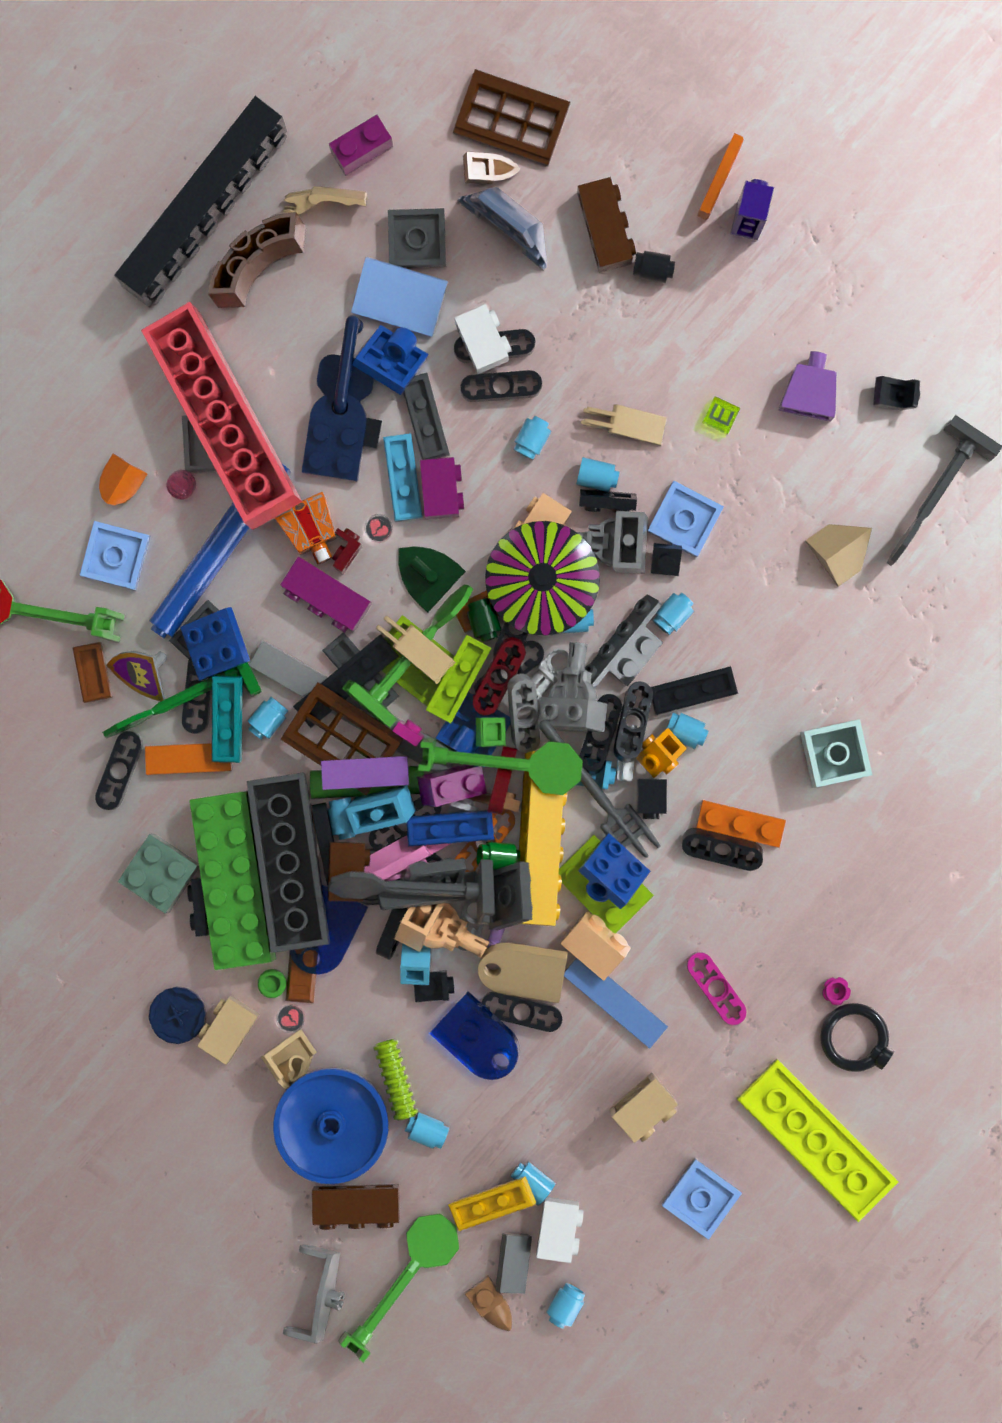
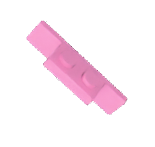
M405 836L371 854L370 866H365L364 872L372 873L385 881L398 880L403 877L400 871L408 868V865L419 861L428 863L426 860L428 856L452 843L408 847V837Z

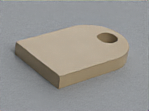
M514 943L494 944L488 947L482 958H480L478 975L482 983L494 992L559 1003L568 952ZM494 963L497 964L500 968L492 970L489 969L486 965Z

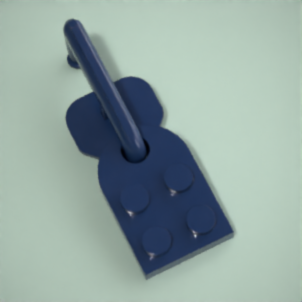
M353 315L348 316L345 322L341 355H327L319 364L317 386L324 396L314 404L310 413L302 472L358 481L367 426V415L360 402L372 393L374 378L352 365L355 360L354 353L357 334L363 330V322Z

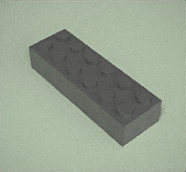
M297 773L247 781L271 953L330 944L306 774Z

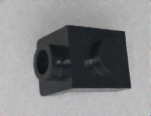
M886 376L876 377L873 405L896 410L917 408L920 399V380L912 379L905 381Z

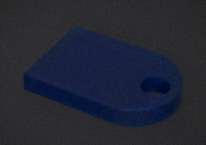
M323 884L330 944L301 948L304 949L301 954H296L295 949L289 950L293 962L301 970L310 974L328 973L342 962L368 909V906L357 901L327 900L328 887ZM314 950L319 954L320 960L315 967H308L304 964L303 955L305 952Z
M469 991L429 1033L473 1074L483 1079L496 1080L505 1077L514 1069L520 1056L519 1041L513 1031ZM497 1054L505 1055L509 1060V1065L505 1067L497 1065L494 1056Z

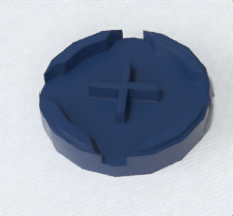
M176 986L165 989L155 997L150 1005L149 1021L157 1037L167 1043L181 1044L192 1040L200 1033L205 1025L207 1013L204 1002L197 993L189 988Z

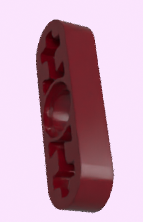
M510 637L501 643L473 695V706L479 714L490 715L497 710L507 691L509 680L516 675L522 664L526 651L523 642L518 638ZM513 645H517V651L520 654L511 657L509 665L513 666L512 669L506 664L498 662L499 659L505 662L508 656L505 650L506 647L512 648ZM496 669H503L507 673V679L501 684L494 683L491 680V673ZM485 684H488L494 690H500L499 694L495 691L492 692L490 697L492 705L487 704L484 708L481 707L479 697L485 698L489 692V688L484 687Z
M503 746L501 756L515 758L517 748ZM498 768L488 812L502 815L512 769Z

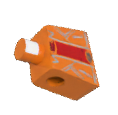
M323 492L303 500L301 503L275 517L300 555L311 551L317 565L332 559L327 543L337 538Z

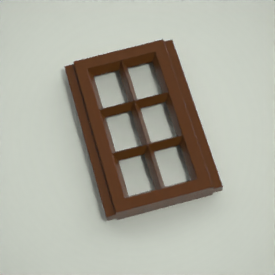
M475 69L453 134L549 166L571 102ZM479 88L501 95L496 109L475 102ZM507 97L529 104L524 119L502 112ZM472 107L494 114L489 129L468 122ZM534 107L556 114L551 128L530 121ZM500 117L522 124L517 139L495 131ZM528 126L549 133L544 148L523 141Z
M317 682L280 740L321 766V761L340 760L322 748L330 735L351 747L343 760L351 759L356 751L366 758H376L359 747L367 733L387 745L379 758L392 757L403 741V738ZM317 701L337 713L329 726L310 715ZM342 717L362 729L354 743L334 730ZM306 719L325 731L318 744L298 732ZM372 787L356 789L367 796Z

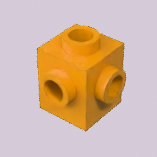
M667 728L657 737L651 734L642 744L643 750L636 759L655 778L662 771L666 775L679 764L676 759L687 748Z

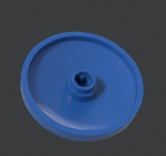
M341 1068L313 1070L295 1080L280 1098L274 1115V1139L281 1157L298 1175L322 1184L348 1182L367 1172L382 1154L388 1136L386 1106L376 1088L357 1073Z

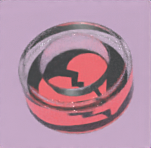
M374 514L366 520L364 530L366 536L371 541L383 543L391 537L393 525L387 516Z
M287 1004L277 1013V1025L286 1033H295L303 1027L305 1013L298 1005Z

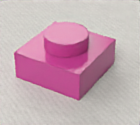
M409 719L406 723L400 720L393 729L394 733L415 747L424 738V735L420 733L422 728Z

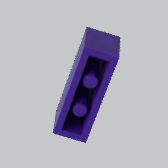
M759 179L745 182L737 203L730 234L758 240L767 221L774 187L768 186V182Z

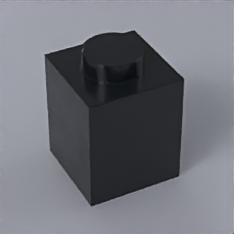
M637 779L636 812L643 813V819H660V814H667V779Z

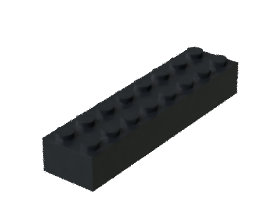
M254 96L114 274L124 289L148 307L152 303L157 304L165 294V286L170 280L174 282L180 276L183 270L181 266L187 259L191 260L200 249L199 243L205 236L208 238L213 234L218 225L216 223L222 214L227 215L235 204L233 201L239 192L244 193L252 183L251 177L257 170H263L269 162L270 158L268 155L274 148L279 149L285 142L287 129L283 117L257 96Z

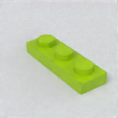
M466 634L453 658L456 663L445 673L426 711L451 724L492 648Z

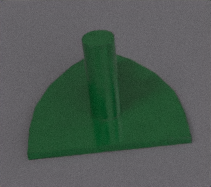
M417 546L399 548L398 565L402 581L412 598L429 613L466 571L444 553L431 548Z

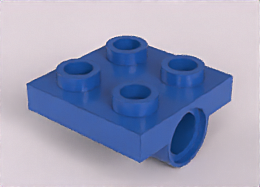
M380 325L356 356L352 365L401 395L425 363L429 354L416 347V336L409 329L400 327L393 333Z
M232 607L224 608L180 627L199 680L210 678L250 661Z
M468 692L452 723L450 724L446 721L436 739L457 752L492 755L497 746L476 747V718L505 717V730L507 731L510 726V717L498 709L490 715L479 714L473 706V694ZM479 698L481 707L484 708L488 703Z
M610 833L600 841L578 870L589 881L586 885V891L592 899L598 902H605L609 899L620 910L628 903L651 872Z

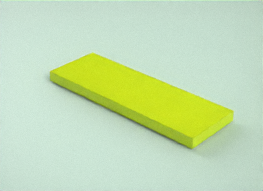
M778 1059L737 1098L858 1222L898 1183L891 1173Z

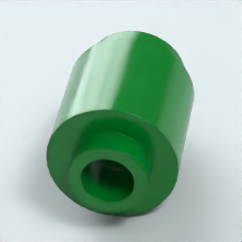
M498 842L480 844L476 855L477 866L481 859L493 860V871L520 862L521 858L520 851L516 850L515 844Z

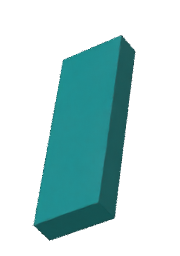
M212 677V762H242V677Z

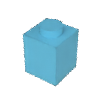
M402 943L400 984L429 985L431 948L423 946L421 951L418 952Z

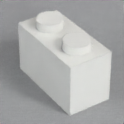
M486 304L454 318L456 327L477 374L509 361L508 353L512 350L506 336L500 337L496 327L500 326L494 310L489 311Z
M547 1197L544 1200L536 1252L537 1258L571 1263L572 1255H578L580 1238H575L576 1227H582L584 1210L579 1209L578 1201Z

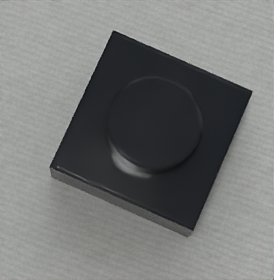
M654 543L651 573L679 576L682 546Z

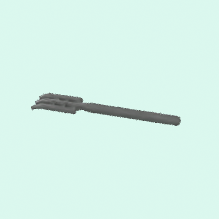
M543 720L539 723V729L549 741L565 743L549 721ZM582 767V784L608 814L607 822L600 826L604 834L610 833L620 843L617 838L624 833L627 838L621 844L627 847L632 843L645 858L649 855L637 839L640 835L644 833L657 848H660L661 845L634 808L627 804L624 809H615L595 780ZM629 814L632 818L625 823L622 818ZM617 824L620 828L613 833L610 828ZM637 824L639 828L632 833L630 828Z

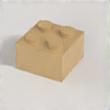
M650 1073L609 1111L612 1118L632 1141L636 1143L639 1139L642 1142L648 1139L655 1132L653 1127L662 1120L665 1123L677 1112L675 1107L678 1103L657 1077Z

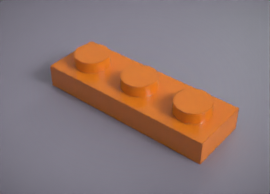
M702 800L696 828L780 848L786 820Z

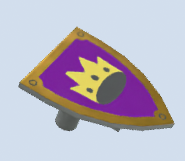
M135 651L121 652L115 655L106 665L117 678L139 694L160 702L165 700L158 673V668L167 660V656L163 652H158L155 656Z

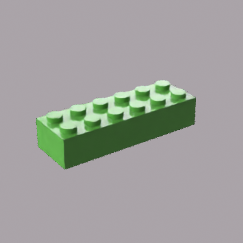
M248 791L189 800L214 969L220 970L276 960L275 952L271 953Z

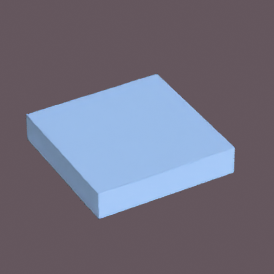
M673 481L647 532L672 545H680L683 551L698 557L724 506Z
M94 521L80 576L136 590L150 535Z
M694 1158L666 1197L662 1206L709 1240L742 1192Z

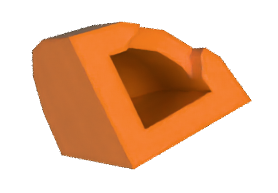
M112 454L100 477L99 490L101 498L111 505L126 502L140 488L147 473L129 464L121 457Z

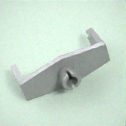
M303 1244L300 1245L299 1252L326 1259L316 1298L312 1331L287 1326L286 1328L284 1327L283 1334L316 1344L324 1339L331 1308L341 1310L344 1301H340V1298L345 1299L344 1292L335 1291L340 1252Z

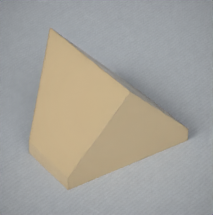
M828 524L805 541L837 587L862 570L872 528Z
M300 1029L266 1052L261 1059L276 1081L286 1090L295 1080L307 1073L313 1055L317 1052Z

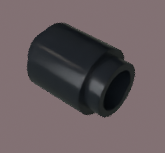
M645 250L644 253L637 252L633 275H638L639 279L666 283L667 278H673L675 261H670L671 255Z

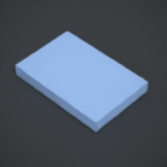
M366 257L351 313L407 328L432 337L448 281Z

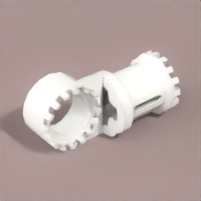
M563 649L553 650L538 665V671L532 676L531 680L536 686L545 677V680L536 688L539 701H541V697L553 683H556L559 678V670L554 669L551 665L552 657L560 653L565 655L568 661L569 653Z

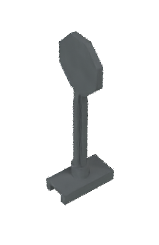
M957 415L948 422L943 430L960 441L955 449L956 454L920 507L916 520L891 553L887 564L890 566L896 563L908 547L923 520L931 514L965 460L970 459L975 451L991 461L1002 449V445Z
M481 859L476 869V883L384 882L383 879L368 872H347L332 877L329 883V891L341 898L364 899L381 892H389L392 894L464 897V900H477V924L489 925L490 915L493 916L495 913L493 860Z

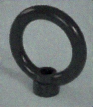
M849 1003L839 1006L826 1017L822 1025L820 1034L822 1049L826 1057L835 1066L843 1070L859 1072L874 1066L882 1070L895 1052L888 1047L889 1031L886 1022L876 1010L867 1005ZM848 1015L866 1017L874 1024L877 1030V1045L868 1057L861 1060H849L842 1057L835 1050L832 1043L834 1026L840 1019Z

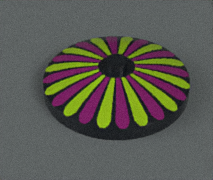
M535 521L514 528L499 540L488 559L485 583L488 598L494 610L504 622L526 634L549 636L569 630L588 614L598 594L600 573L593 550L580 534L556 522Z

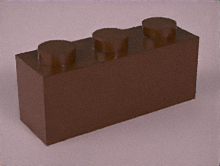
M611 177L578 185L577 195L598 272L601 273L631 265L632 256L636 255V249L633 239H627L625 229L629 228L625 211L620 212L618 201H621L618 184L613 185Z
M399 1184L314 1186L312 1189L313 1225H319V1228L322 1230L336 1229L337 1225L348 1224L349 1229L365 1228V1224H377V1228H392L394 1223H399L400 1221Z

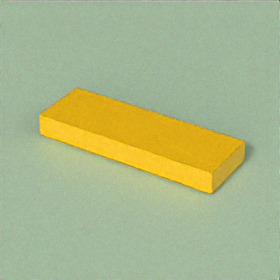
M524 1176L458 1199L448 1204L458 1231L531 1207L536 1204V1200L527 1178Z

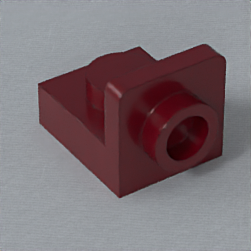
M337 528L335 531L336 536L347 542V545L345 547L341 545L332 557L335 561L332 566L344 574L363 546L358 542L360 536L348 528L344 532Z

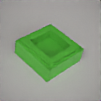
M505 717L476 718V747L506 746Z

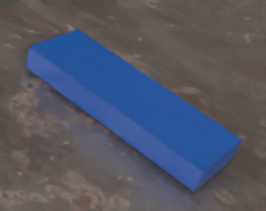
M488 810L411 816L406 822L408 847L494 840L492 813L488 812Z

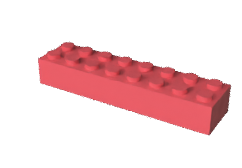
M188 302L142 329L141 331L243 522L254 530L301 503L302 500L198 309L191 302Z

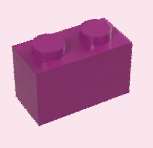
M375 115L330 142L329 147L333 157L346 176L393 148V142L379 116Z
M454 457L420 460L425 519L459 517V510L464 509L463 492L457 493L456 483L462 481L461 464L455 465Z
M464 764L417 776L423 805L437 807L487 793L482 766Z

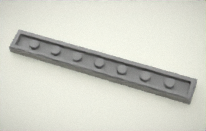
M265 641L261 642L249 663L250 667L302 697L311 692L317 682L322 683L328 678ZM351 696L348 699H346L348 702H350L360 710L364 711L365 713L376 719ZM332 711V712H331V713L334 714L335 716L337 715V713H336L335 711ZM344 717L341 718L342 720H344V721L348 722L349 724L355 726L356 728L362 730L361 728H359V727L356 726L355 724L351 723L350 721H348V720L345 719ZM397 718L390 729L393 730L401 719ZM420 731V733L424 735V738H432L431 736ZM403 739L396 751L420 764L424 748H421V742L415 747ZM436 740V747L448 748V751H455ZM447 763V765L434 764L431 771L437 772L452 768L454 763Z

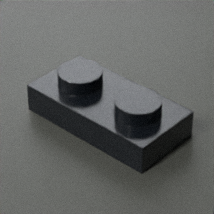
M580 489L579 506L585 507L584 509L590 512H600L602 508L613 509L614 513L616 511H636L637 495L636 493Z
M201 878L191 879V885L187 887L188 900L193 902L194 913L190 914V927L192 931L195 930L196 937L209 935Z

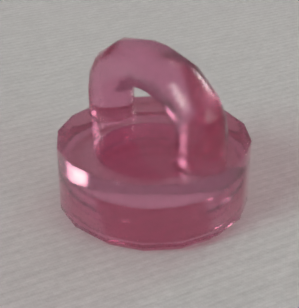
M176 470L169 476L166 487L174 498L186 499L194 492L196 480L190 472Z

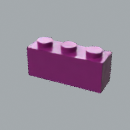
M299 556L280 584L282 588L286 589L283 593L285 596L296 603L302 599L310 604L307 610L320 618L326 614L333 619L331 625L344 633L348 629L355 632L372 605L371 601Z

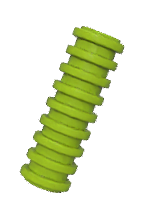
M390 1039L375 1044L376 1046L373 1049L378 1052L376 1059H380L378 1066L383 1070L381 1076H385L383 1083L388 1087L386 1089V1093L390 1094L388 1100L393 1104L391 1106V1111H395L393 1118L399 1121L415 1116L418 1113V1109L414 1108L416 1102L411 1098L413 1092L409 1091L411 1084L406 1081L408 1079V1074H404L406 1067L401 1064L403 1057H399L401 1050L396 1046L398 1040Z

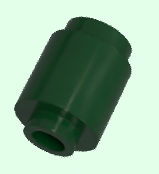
M489 598L468 604L469 611L467 616L474 639L480 638L481 642H486L498 638L497 632L501 631V626Z

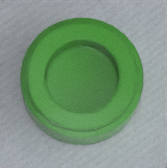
M269 969L260 975L257 985L263 996L276 998L285 991L287 980L281 971Z

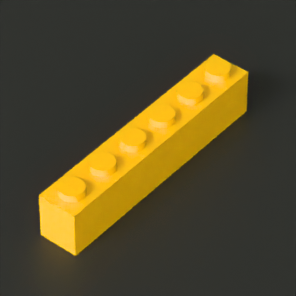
M536 751L525 753L524 759H530L531 755ZM528 771L523 773L519 851L521 855L520 862L529 863L533 910L532 920L520 924L555 926L560 916L557 892L561 890L562 878L559 875V863L563 860L564 852L560 842L561 835L565 831V819L562 818V810L566 805L567 792L564 795L543 793L531 779Z

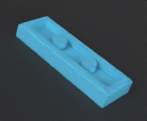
M410 433L383 437L394 520L398 522L423 518L412 435Z

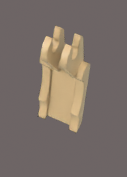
M314 186L312 189L288 193L284 201L295 203L296 206H284L286 210H283V212H297L300 215L321 201H334L348 206L353 204L366 206L368 197L365 191Z
M616 404L613 405L612 412L587 407L583 410L584 413L611 419L610 424L584 419L581 420L582 425L608 429L610 434L625 436L659 446L662 444L667 417Z
M387 615L384 617V620L402 634L398 640L380 625L376 627L383 636L394 643L392 647L407 658L436 684L440 682L441 677L456 663L412 625L405 631Z

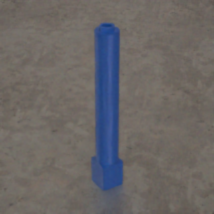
M283 465L284 469L286 470L289 476L291 474V471L289 470V468ZM234 503L231 504L149 620L153 624L151 630L165 639L167 634L171 637L174 636L250 527L243 522Z

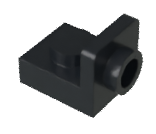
M447 970L430 972L429 985H414L415 1002L449 1001V994L455 993L453 976L448 977Z

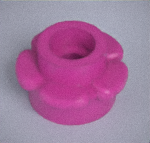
M832 977L824 983L825 988L822 990V994L825 1000L831 1001V1004L841 1005L843 1001L848 1000L851 990L848 988V982L841 977L835 979ZM835 988L839 989L837 994L834 993Z

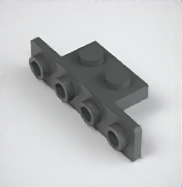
M648 594L640 599L627 619L618 625L614 635L607 643L601 646L597 656L585 667L587 672L592 673L591 684L594 689L608 672L613 674L624 685L629 686L663 644L657 636L645 627L662 606L659 600Z
M446 858L439 862L430 863L419 861L408 865L403 880L394 881L447 884L476 883V871L466 872L467 868L464 859L454 860ZM389 892L377 894L381 910L466 901L464 897L407 895Z

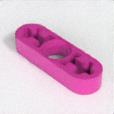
M704 952L691 954L687 960V969L726 1023L730 1025L740 1024L746 1017V1007L709 955ZM695 958L700 960L706 959L707 963L704 966L708 973H711L713 969L716 972V975L708 977L703 984L700 981L701 978L705 977L700 970H693ZM714 980H720L724 984L725 989L720 996H712L708 991L709 984ZM729 993L733 996V998L728 999L731 1005L734 1007L740 1006V1009L737 1011L739 1017L736 1019L732 1016L726 1017L728 1008L724 1003L720 1007L717 1005V1002L724 1000Z

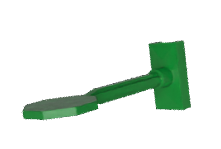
M248 662L215 675L242 677V685L251 697L261 693V688ZM212 677L159 702L150 710L133 715L103 731L104 737L107 739L141 724L153 715L170 711L211 691Z

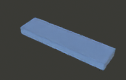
M575 958L565 970L564 977L648 1048H651L668 1028L665 1023L609 976L603 981L579 959Z

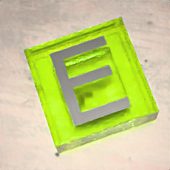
M715 396L702 423L728 435L740 408Z

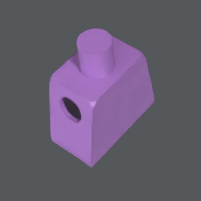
M811 351L808 366L796 365L779 406V411L830 422L834 419L837 374L835 371L824 369L827 354Z

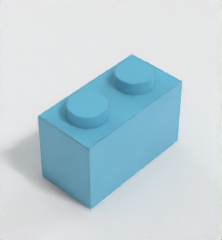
M407 785L371 793L367 796L356 797L345 808L354 835L406 823L416 812Z

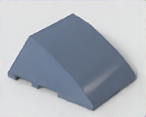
M491 187L481 192L458 198L457 201L479 218L482 214L521 245L522 253L542 270L547 268L543 223L498 187Z

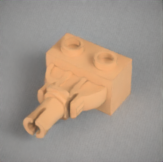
M448 903L409 907L394 938L418 952L421 951L423 946L429 948L444 947L450 951L460 946L482 958L489 945V941L467 931L466 925L468 922L460 919L455 909Z

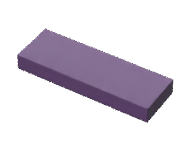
M408 756L321 761L323 790L409 785Z

